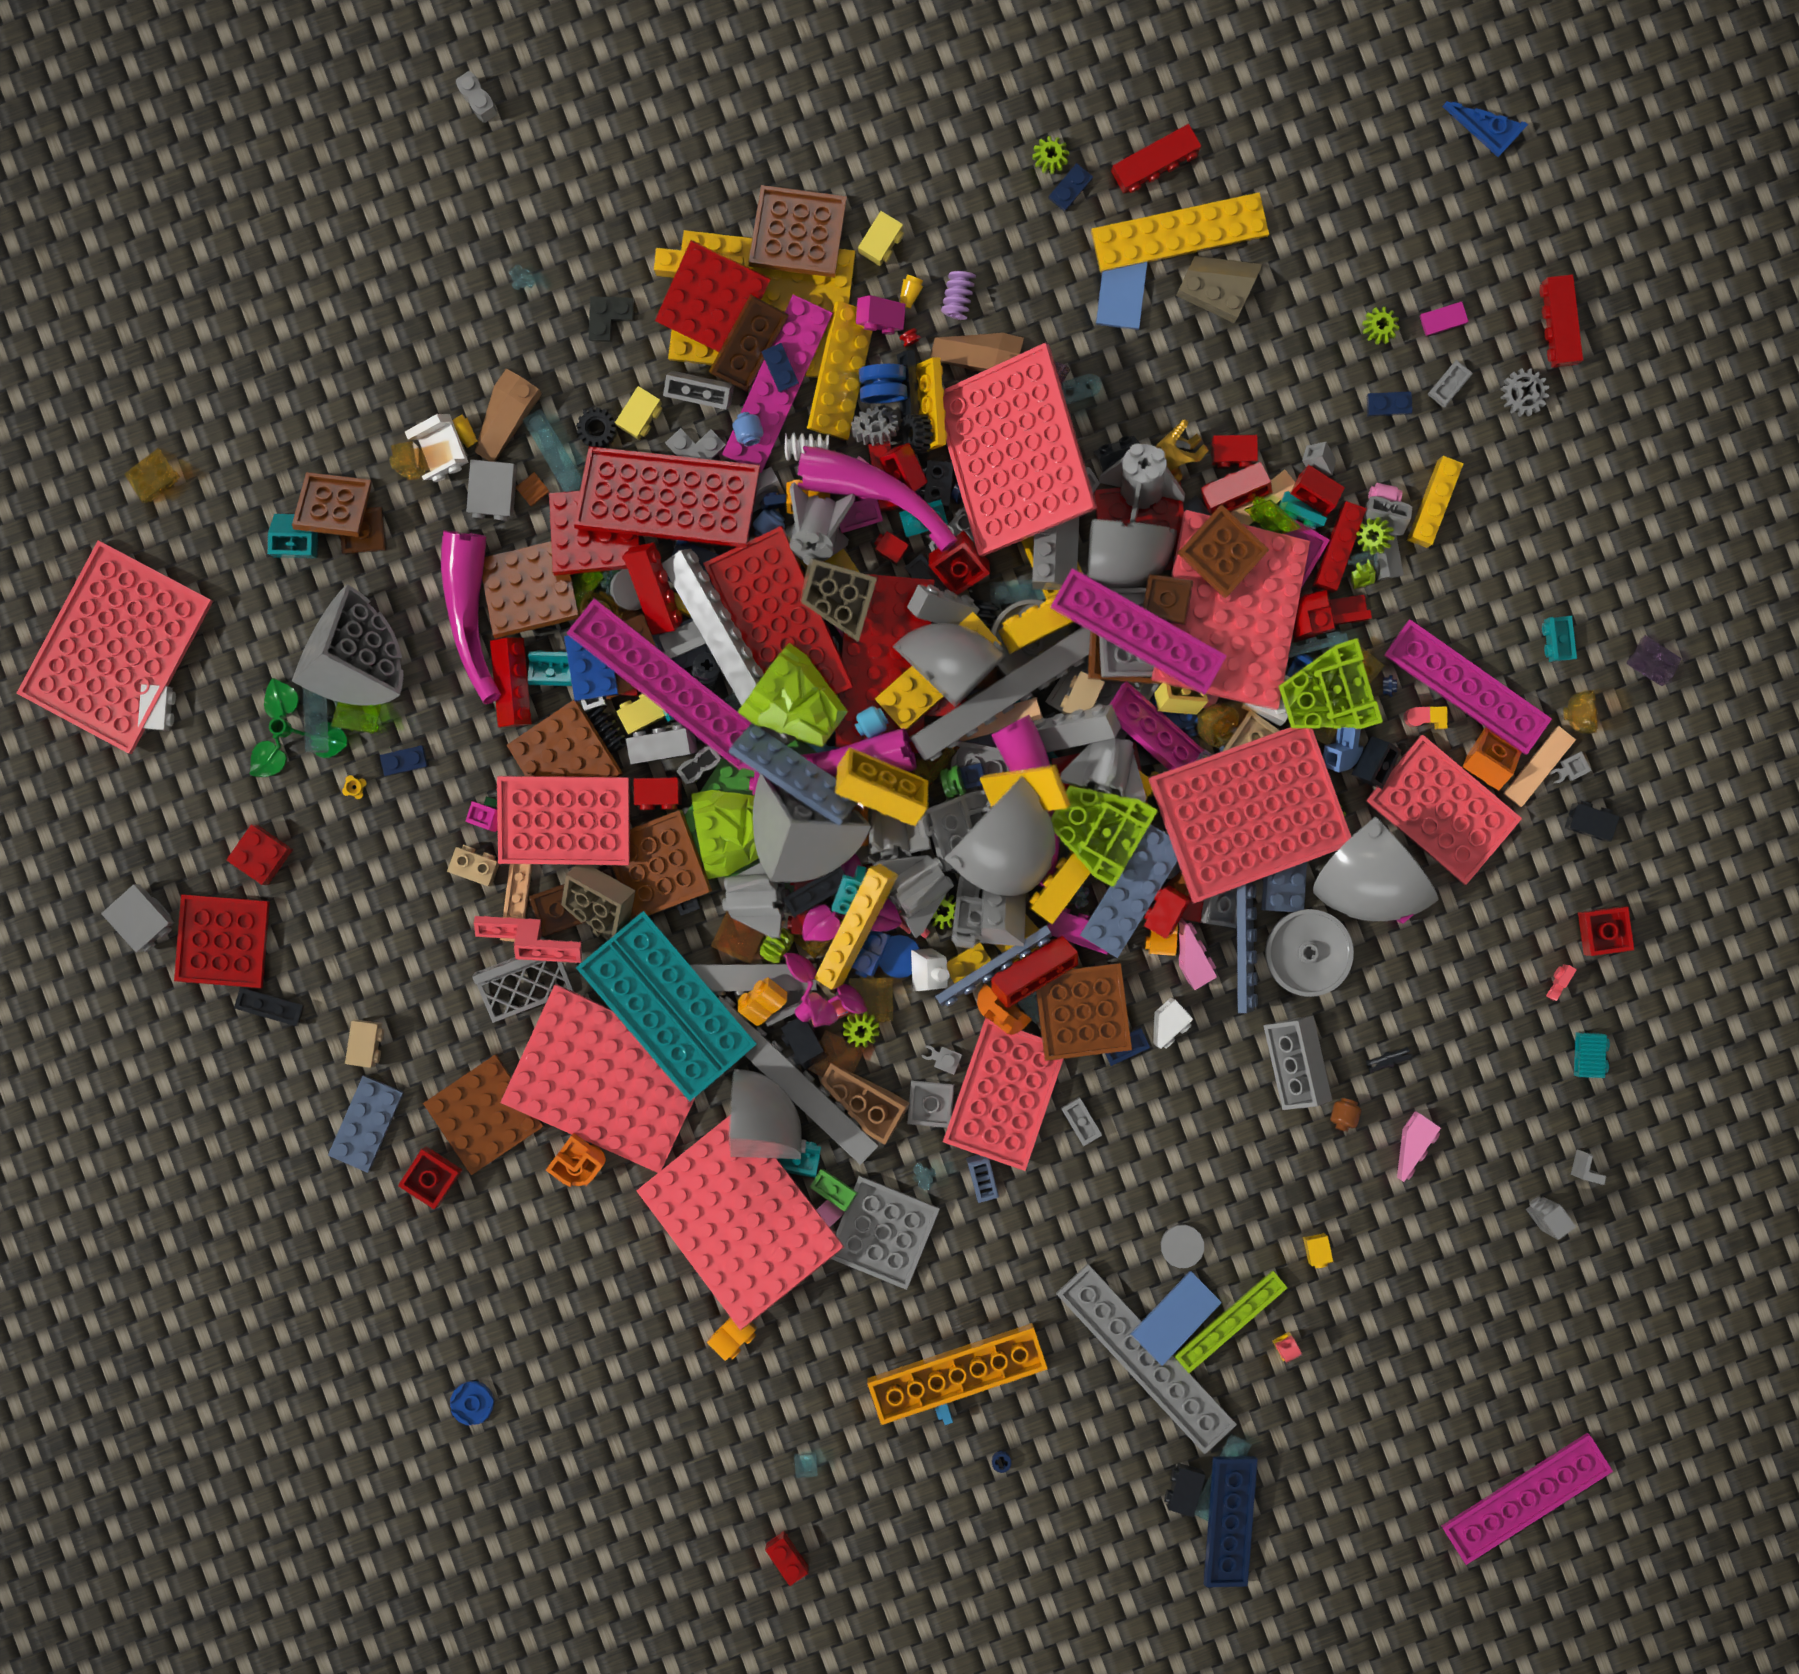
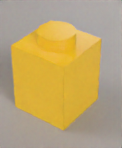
M1325 1233L1303 1237L1308 1263L1311 1266L1324 1268L1328 1266V1263L1333 1262L1329 1239Z

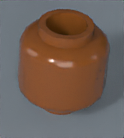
M1341 1098V1101L1334 1103L1330 1120L1336 1124V1129L1348 1132L1349 1128L1354 1129L1358 1126L1361 1115V1108L1357 1106L1358 1102Z

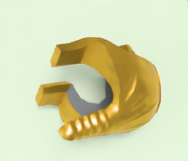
M1182 420L1155 446L1164 451L1167 460L1166 466L1177 482H1180L1183 476L1180 469L1181 465L1188 462H1200L1209 451L1204 444L1196 453L1179 449H1194L1202 440L1197 433L1189 440L1181 436L1188 425L1187 420Z

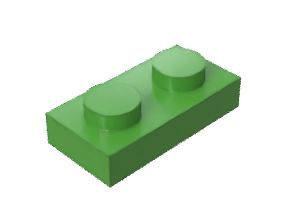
M820 1169L810 1185L811 1189L844 1212L849 1209L858 1192L824 1169Z

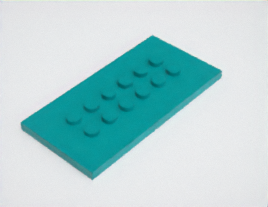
M644 911L576 967L689 1102L757 1045Z

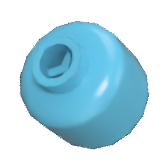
M871 706L857 714L856 719L858 723L855 724V727L861 736L865 734L867 738H872L885 732L887 729L886 724L889 722L881 708L877 709Z

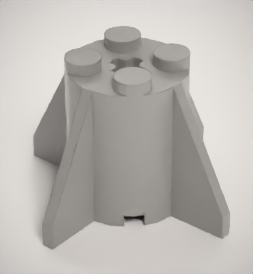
M1133 444L1122 459L1100 474L1099 483L1121 487V496L1123 495L1126 503L1133 507L1130 523H1135L1139 509L1150 508V505L1157 504L1162 497L1180 501L1185 499V492L1166 466L1167 460L1164 451L1152 445Z
M795 482L792 483L790 494L795 523L785 529L790 541L789 547L806 565H809L810 558L823 562L848 546L849 539L841 533L839 525L854 503L855 495L852 493L837 502L828 497L826 499L818 498L819 495L808 497Z
M1113 738L1090 743L1061 773V782L1073 786L1139 799L1144 803L1146 801L1145 791L1134 756V749L1132 748L1133 742L1127 739Z
M868 807V823L871 826L869 830V845L860 846L856 855L860 859L861 865L875 864L880 860L912 857L914 852L930 849L931 842L928 837L920 836L917 824L913 826L903 823L899 819L884 815L880 811Z
M929 854L878 861L873 866L882 864L898 874L887 898L894 903L895 907L902 911L899 915L905 920L915 938L918 937L926 929L946 893L953 887L952 881L943 874V865L938 858L932 859Z
M761 863L738 875L726 877L724 880L726 898H723V910L728 911L733 919L771 938H781L782 917H785L783 913L790 912L783 900L784 897L790 895V889H785L784 884L788 882L777 883L770 881Z

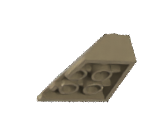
M1194 256L1176 296L1235 323L1262 264Z
M810 558L804 578L801 603L856 641H859L877 578Z
M576 865L566 874L561 905L580 922L589 924L594 929L592 932L597 937L601 935L608 941L630 922L635 890L590 865Z

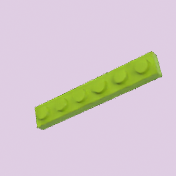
M1271 1271L1177 1352L1174 1357L1190 1373L1283 1293L1287 1286L1274 1271Z

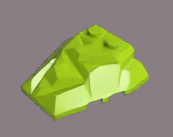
M1358 638L1334 645L1278 686L1291 728L1363 729L1383 722L1362 661L1364 658Z
M789 643L760 679L738 713L756 726H764L776 730L777 733H785L794 736L795 739L823 747L848 711L808 656Z
M1069 786L1066 794L1070 806L1066 809L1055 810L1051 817L1053 830L1094 877L1114 887L1158 810L1139 799Z
M708 790L691 794L699 847L708 879L729 876L759 858L753 833L755 795L719 790Z

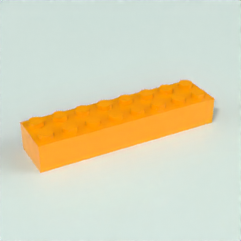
M1033 1323L869 1377L867 1384L880 1423L883 1425L1047 1370V1365Z

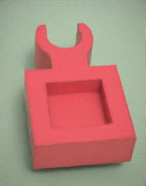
M1565 964L1562 967H1558L1553 976L1555 978L1554 984L1546 996L1553 1001H1557L1562 990L1567 987L1577 969Z

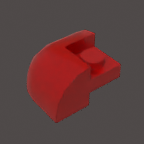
M1328 590L1307 594L1299 598L1293 630L1294 642L1316 637L1315 635L1336 630Z

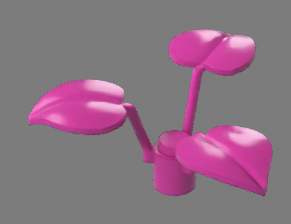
M855 853L841 867L847 876L853 877L857 866H861V862ZM886 899L871 928L872 931H889L901 925V918L890 899ZM826 905L813 907L807 913L804 920L803 939L805 941H829L835 938L840 928L838 918L844 920L846 915L837 912L831 913Z
M786 953L783 955L786 958L791 974L800 982H808L805 994L801 997L803 1002L795 1009V1014L801 1021L808 1022L812 1019L814 1027L836 1022L838 1015L831 1004L836 1000H841L842 1006L852 1013L861 1014L868 1010L859 992L847 984L839 986L837 988L839 995L828 1001L817 993L809 994L813 986L812 980H816L814 979L817 974L816 968L807 958L799 954Z

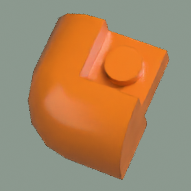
M984 983L977 998V1005L981 1014L1009 1035L1023 1030L1032 1018L1015 1005L1006 1008L993 993L992 988Z
M573 1133L547 1167L546 1171L569 1187L572 1185H588L603 1167L606 1158L599 1146L590 1145Z

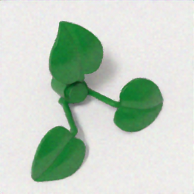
M272 678L265 692L264 709L267 715L273 718L269 723V730L274 734L273 738L276 741V745L271 741H263L254 747L251 754L249 774L255 777H270L279 773L285 767L287 756L283 751L279 750L281 748L279 737L285 738L291 733L314 739L311 744L313 752L321 758H331L347 746V736L340 727L330 722L319 723L315 727V735L292 728L291 724L284 719L286 714H291L297 709L299 703L298 694L291 686Z

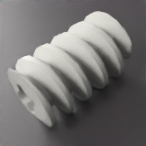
M792 433L790 439L785 434L786 460L790 461L792 455H794L795 460L798 461L801 453L806 454L803 446L829 450V434H827L825 440H822L821 434H818L816 440H814L812 434H809L807 440H805L803 433H801L799 439H796L795 433Z

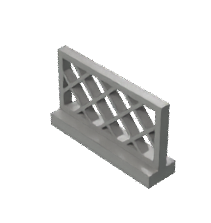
M514 957L474 972L472 978L475 985L477 984L492 1023L546 1003L556 978L565 981L567 989L574 992L563 962H557L558 968L556 973L544 969L546 961L520 960ZM533 967L540 970L535 981L523 976L527 968ZM541 972L554 976L549 987L537 982ZM513 975L519 978L515 988L503 984L506 976ZM521 979L533 984L530 994L517 990ZM490 982L498 985L495 996L486 993L483 985ZM535 986L548 990L544 998L538 999L531 996ZM501 987L513 992L509 1002L497 998ZM515 993L527 998L525 1005L519 1007L511 1004ZM495 1001L507 1006L505 1012L495 1016L492 1008Z

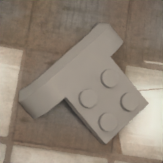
M984 790L968 792L966 795L958 796L926 809L918 821L917 826L920 836H932L937 857L943 865L942 871L953 869L944 858L972 828L969 815L988 811L991 808Z
M961 874L957 890L952 941L956 946L973 948L975 939L980 940L982 899L979 898L980 888L966 880Z

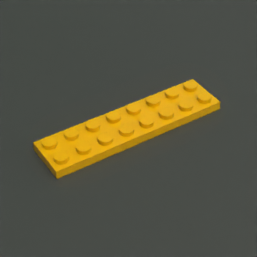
M1259 192L1091 229L1100 273H1102L1103 271L1144 262H1153L1268 237L1269 231Z

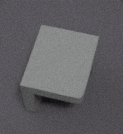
M1327 442L1306 446L1302 460L1305 466L1310 465L1326 476L1333 475L1336 459Z

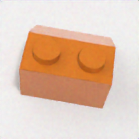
M1485 727L1467 754L1463 768L1499 791L1513 776L1522 752Z

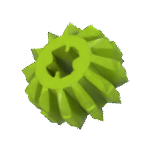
M1049 135L1047 142L1040 139L1039 145L1034 146L1033 150L1036 153L1032 155V159L1038 160L1035 163L1036 168L1043 166V173L1050 169V174H1054L1055 168L1058 171H1062V165H1067L1068 163L1065 157L1069 156V151L1064 150L1067 144L1065 142L1059 144V137L1054 142ZM1050 152L1054 153L1052 158L1047 157Z
M1382 307L1381 311L1378 308H1374L1372 313L1368 312L1365 315L1367 320H1364L1362 325L1367 328L1363 330V334H1370L1367 339L1368 341L1375 338V344L1378 345L1382 339L1387 344L1389 338L1394 339L1396 337L1395 331H1398L1400 327L1395 324L1399 321V318L1391 317L1394 314L1393 310L1387 314L1386 307ZM1379 322H1382V326H1385L1382 330L1377 326Z
M1376 517L1374 521L1369 518L1367 519V525H1360L1363 532H1357L1356 534L1362 536V539L1357 543L1359 545L1364 544L1363 551L1367 552L1370 550V554L1375 555L1377 551L1383 554L1384 547L1391 548L1388 540H1394L1395 537L1389 536V533L1393 532L1394 529L1393 527H1388L1389 522L1387 520L1382 522L1379 517ZM1374 532L1379 533V537H1376L1378 540H1373L1372 535H1375Z
M946 895L940 905H943V907L948 906V915L945 917L942 914L938 915L936 910L932 917L935 918L932 923L933 927L937 925L938 921H941L940 929H944V922L946 921L950 928L953 926L950 922L951 918L954 920L953 914L955 910L953 907L956 906V902L950 903L954 898L953 895L949 896L948 901L945 900Z
M781 927V938L767 936L761 946L760 955L769 962L779 963L783 960V955L788 952L793 944L794 935Z
M867 1011L863 1013V1016L855 1013V1018L848 1015L847 1019L849 1022H844L843 1027L846 1029L843 1031V1035L849 1036L847 1040L849 1044L855 1040V1047H859L860 1043L863 1042V1046L866 1048L868 1047V1041L875 1043L874 1036H879V1031L877 1030L879 1022H873L875 1020L874 1015L867 1018ZM858 1026H863V1029L865 1028V1032H860V1029L858 1030Z

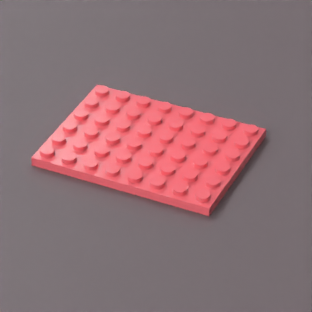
M1041 344L944 389L943 405L946 412L944 419L947 432L946 443L978 556H986L1097 509L1049 344Z
M1186 510L1183 515L1171 577L1193 580L1194 583L1186 624H1170L1227 655L1206 694L1277 710L1279 709L1281 698L1278 686L1284 682L1310 541L1243 524L1269 551L1229 596L1224 598L1177 554L1210 517L1209 515ZM1153 668L1152 681L1196 691L1161 670Z
M98 540L16 694L128 754H132L145 731L143 727L163 689L165 686H169L213 600ZM141 684L147 685V689L144 692H141ZM149 685L160 686L138 726L140 695L145 694L149 690Z
M1290 727L1148 778L1193 903L1337 851L1351 838L1312 728Z
M555 984L500 1103L569 1134L575 1133L587 1142L660 1173L694 1099L690 1102L609 1007Z
M729 1115L636 1191L737 1327L743 1330L842 1250L844 1245L777 1158L731 1157Z

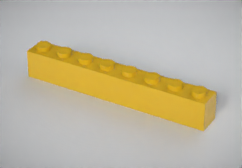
M1139 771L1147 799L1153 790L1148 777ZM1072 851L1066 858L1062 857L1055 866L1057 868L1053 876L1049 874L1042 883L1044 888L1040 893L1035 892L1029 900L1031 905L1028 908L1049 924L1054 923L1091 873Z

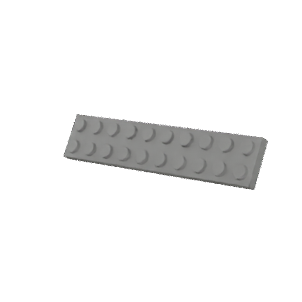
M1088 1263L1056 1292L1059 1298L1204 1454L1237 1425L1173 1355L1162 1366L1139 1344L1131 1333L1142 1321Z

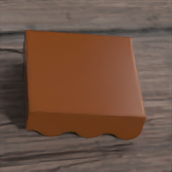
M535 472L515 487L531 507L550 492Z

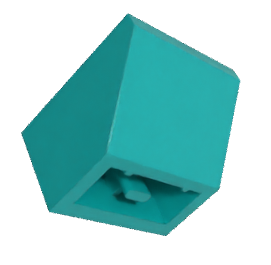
M274 514L268 531L267 554L277 558L317 559L318 532L293 529L292 522L295 514Z

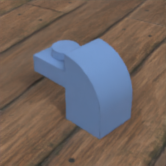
M1337 729L1336 743L1324 746L1323 759L1326 768L1342 772L1351 769L1358 762L1363 751V746L1359 745L1361 729Z

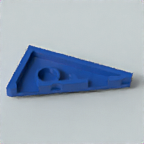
M1447 101L1443 105L1446 111L1497 157L1505 151L1528 125L1526 122L1512 121L1507 119L1508 117L1496 116L1491 112L1475 108L1474 110L1463 107L1462 104L1456 102L1451 103Z

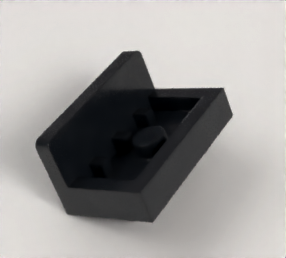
M1124 436L1115 443L1104 444L1098 450H1095L1094 454L1099 461L1102 473L1122 459L1133 444H1140L1134 436Z

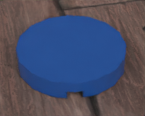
M891 936L879 965L891 977H908L912 974L911 950H918L920 948L908 936Z
M478 1381L462 1383L454 1390L450 1398L452 1415L458 1422L465 1425L483 1423L490 1416L494 1408V1398L491 1390L485 1384Z

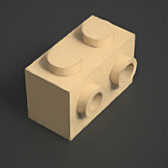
M1080 671L1079 676L1074 675L1069 686L1073 689L1069 696L1065 695L1060 706L1063 707L1062 713L1065 715L1078 709L1088 710L1095 707L1105 682L1097 679H1088V674Z
M463 845L462 848L456 847L447 872L485 886H492L499 867L498 861L495 860L496 856L486 852L483 855L474 853L476 849L467 845Z
M357 1019L351 1021L345 1064L372 1068L376 1066V1063H379L381 1051L378 1050L379 1041L382 1042L384 1036V1029L381 1028L382 1023Z

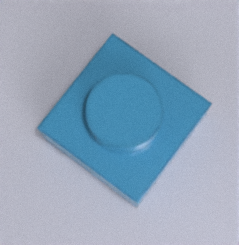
M948 1403L935 1407L939 1420L943 1419L945 1425L953 1423Z

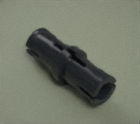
M1406 1046L1389 1053L1387 1051L1382 1056L1366 1060V1065L1376 1064L1368 1068L1369 1072L1373 1073L1387 1067L1389 1069L1394 1068L1396 1064L1412 1060L1411 1054L1402 1056V1054L1410 1052Z

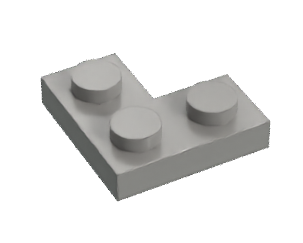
M681 428L665 442L676 456L709 460L716 457L726 447V444L712 429L696 444Z

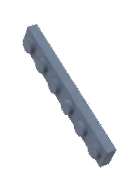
M1047 926L1041 928L1024 939V947L1013 946L935 996L942 1007L944 1005L947 1007L953 1005L958 1001L957 997L963 993L965 995L970 994L980 982L986 983L994 977V973L1011 967L1013 961L1019 957L1021 960L1026 958L1035 947L1039 946L1041 948L1050 942L1049 938L1052 937L1050 930Z

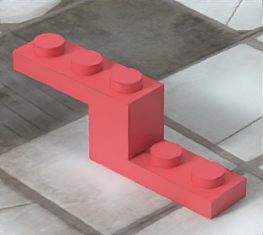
M475 916L474 918L475 937L515 939V959L581 963V942L541 940V920Z

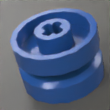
M875 364L860 368L859 382L865 384V386L860 388L861 402L883 404L906 400L907 386L901 383L906 380V366L900 364Z

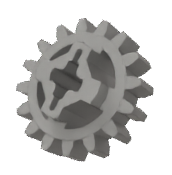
M1522 368L1518 370V375L1513 372L1510 374V378L1504 380L1507 386L1501 388V391L1505 392L1501 399L1507 400L1504 407H1512L1510 413L1517 410L1518 416H1522L1525 412L1528 417L1532 415V410L1537 413L1540 411L1539 407L1546 405L1543 399L1549 398V394L1545 393L1549 386L1543 385L1546 378H1538L1540 372L1533 375L1532 369L1529 368L1525 373ZM1519 379H1528L1527 382H1521V381H1517V380H1519ZM1528 387L1527 392H1526V395H1527V396H1525L1524 398H1522L1523 393H1524L1523 389H1525V388ZM1523 403L1533 404L1531 406H1522Z
M875 407L873 411L867 408L866 413L860 411V417L854 416V422H851L853 437L857 438V442L863 441L864 445H867L869 442L872 443V446H875L876 442L883 445L884 440L891 441V436H897L896 431L899 430L897 415H894L893 411L887 412V408L879 410L878 407Z

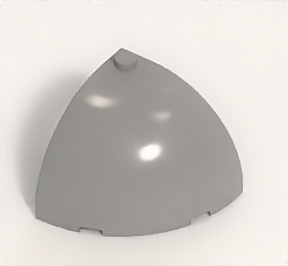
M1093 520L1090 526L1087 577L1106 588H1146L1149 574L1160 576L1168 566L1176 546V529L1140 523H1128L1127 527H1124V523L1118 521Z
M347 584L332 600L314 628L300 657L292 682L320 696L346 704L378 705L394 700L400 695L403 684V670H401L400 663L402 655L395 634L382 613H377L369 604L370 600Z
M951 623L922 626L903 636L893 646L955 708L1005 657L1002 653L1004 651L1003 647L996 641L991 643L979 633L967 627Z
M762 774L759 775L753 805V833L760 863L770 881L777 883L800 882L821 877L844 864L863 844L871 826L857 810L851 811L842 824L838 826V824L830 821Z
M1021 776L944 859L966 880L987 892L1003 896H1017L1034 889L1047 875L1052 865V857L1055 854L1053 825L1047 810H1043L1038 801L1040 799L1038 794Z
M1376 817L1354 834L1332 856L1318 875L1313 887V893L1330 908L1347 914L1349 917L1367 921L1398 920L1401 917L1417 914L1439 900L1434 887L1416 861Z
M734 1069L729 1132L731 1157L801 1159V1153H805L806 1140H801L800 1118L789 1095L776 1082L760 1073Z

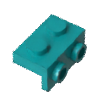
M1284 492L1277 511L1283 513L1285 518L1296 521V519L1302 521L1304 526L1312 529L1325 525L1327 518L1322 516L1320 512L1294 497L1290 492Z
M941 499L928 503L945 524L948 525ZM899 512L906 537L929 531L924 524L909 512Z
M1572 616L1544 619L1542 633L1543 636H1546L1547 642L1544 652L1549 662L1577 659Z
M537 650L528 652V685L572 686L566 651L545 652Z
M858 865L853 877L847 875L842 877L832 904V911L847 914L865 878L866 867Z
M806 1142L805 1153H801V1159H777L788 1173L815 1178L821 1147L817 1146L816 1143Z

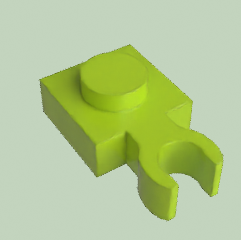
M1368 559L1364 565H1360L1358 562L1356 564L1357 569L1352 571L1351 576L1353 589L1375 583L1376 572L1370 560Z

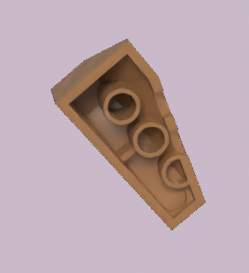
M1006 333L938 337L934 340L930 358L939 357L942 363L983 372L1020 355L1024 338Z
M506 369L493 388L475 452L487 461L495 462L541 397V391L521 376Z
M830 1063L821 1080L823 1086L844 1106L848 1114L860 1124L862 1130L884 1145L888 1142L910 1105L908 1101L833 1063Z

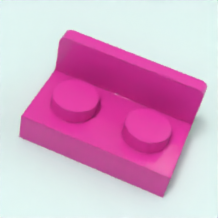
M865 497L855 499L839 525L841 533L883 521L877 499Z

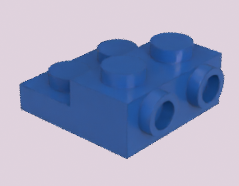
M870 930L852 968L856 969L855 974L867 978L868 975H875L891 935Z

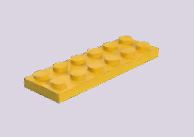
M835 301L807 429L826 435L829 434V436L838 439L848 440L861 382H859V369L865 367L872 331L865 330L864 326L856 324V306Z
M974 612L958 624L979 633L991 643L996 641L1002 646V643ZM911 666L877 696L875 700L901 729L905 728L907 730L944 696Z

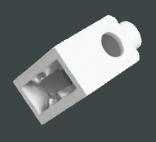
M932 948L911 950L913 991L947 988L949 972L947 970L946 957Z

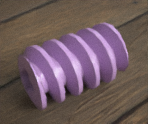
M953 271L948 274L950 280L946 286L949 289L945 290V296L947 297L943 299L945 306L941 308V311L951 318L965 320L967 317L962 315V312H969V308L965 307L964 304L971 303V300L965 297L966 295L973 294L967 287L974 286V283L969 281V279L976 278V275L966 271Z

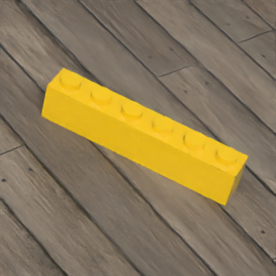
M882 864L869 868L814 979L831 990L844 984L898 874Z

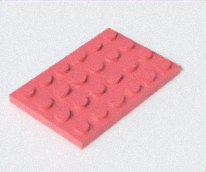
M1423 734L1419 736L1393 767L1383 789L1376 787L1365 800L1464 885L1468 884L1522 820L1518 814Z
M497 776L498 864L630 865L629 777Z
M985 1018L943 1142L1026 1171L1063 1059L1045 1061L1041 1037L1024 1031L1009 1035L992 1021Z

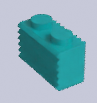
M1575 1033L1574 1076L1605 1078V1073H1608L1609 1070L1606 1051H1609L1610 1041L1606 1034Z

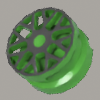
M953 766L949 770L947 768L941 769V782L947 798H954L957 794L960 796L966 795L967 790L964 787L960 766Z

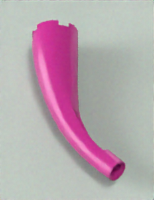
M803 446L806 454L801 453L798 475L803 477V483H798L802 490L842 495L853 493L858 497L886 500L903 508L924 524L931 532L929 537L941 552L950 548L957 541V538L940 516L918 494L893 476L851 456L824 448Z
M443 531L441 574L453 638L470 681L482 702L490 704L499 699L501 694L486 665L481 649L478 628L479 597L484 568L486 536L473 533H459L457 531Z
M1030 715L991 734L1009 771L1050 766L1046 748ZM1055 810L1047 811L1050 819L1054 814ZM1055 832V854L1052 857L1050 870L1038 884L1040 887H1044L1042 883L1049 874L1053 876L1057 870L1055 866L1059 858L1060 838Z
M905 728L825 752L800 754L836 779L837 766L849 747L907 772L917 769L915 754L911 751L909 744L911 740ZM736 758L737 767L756 771L740 759Z

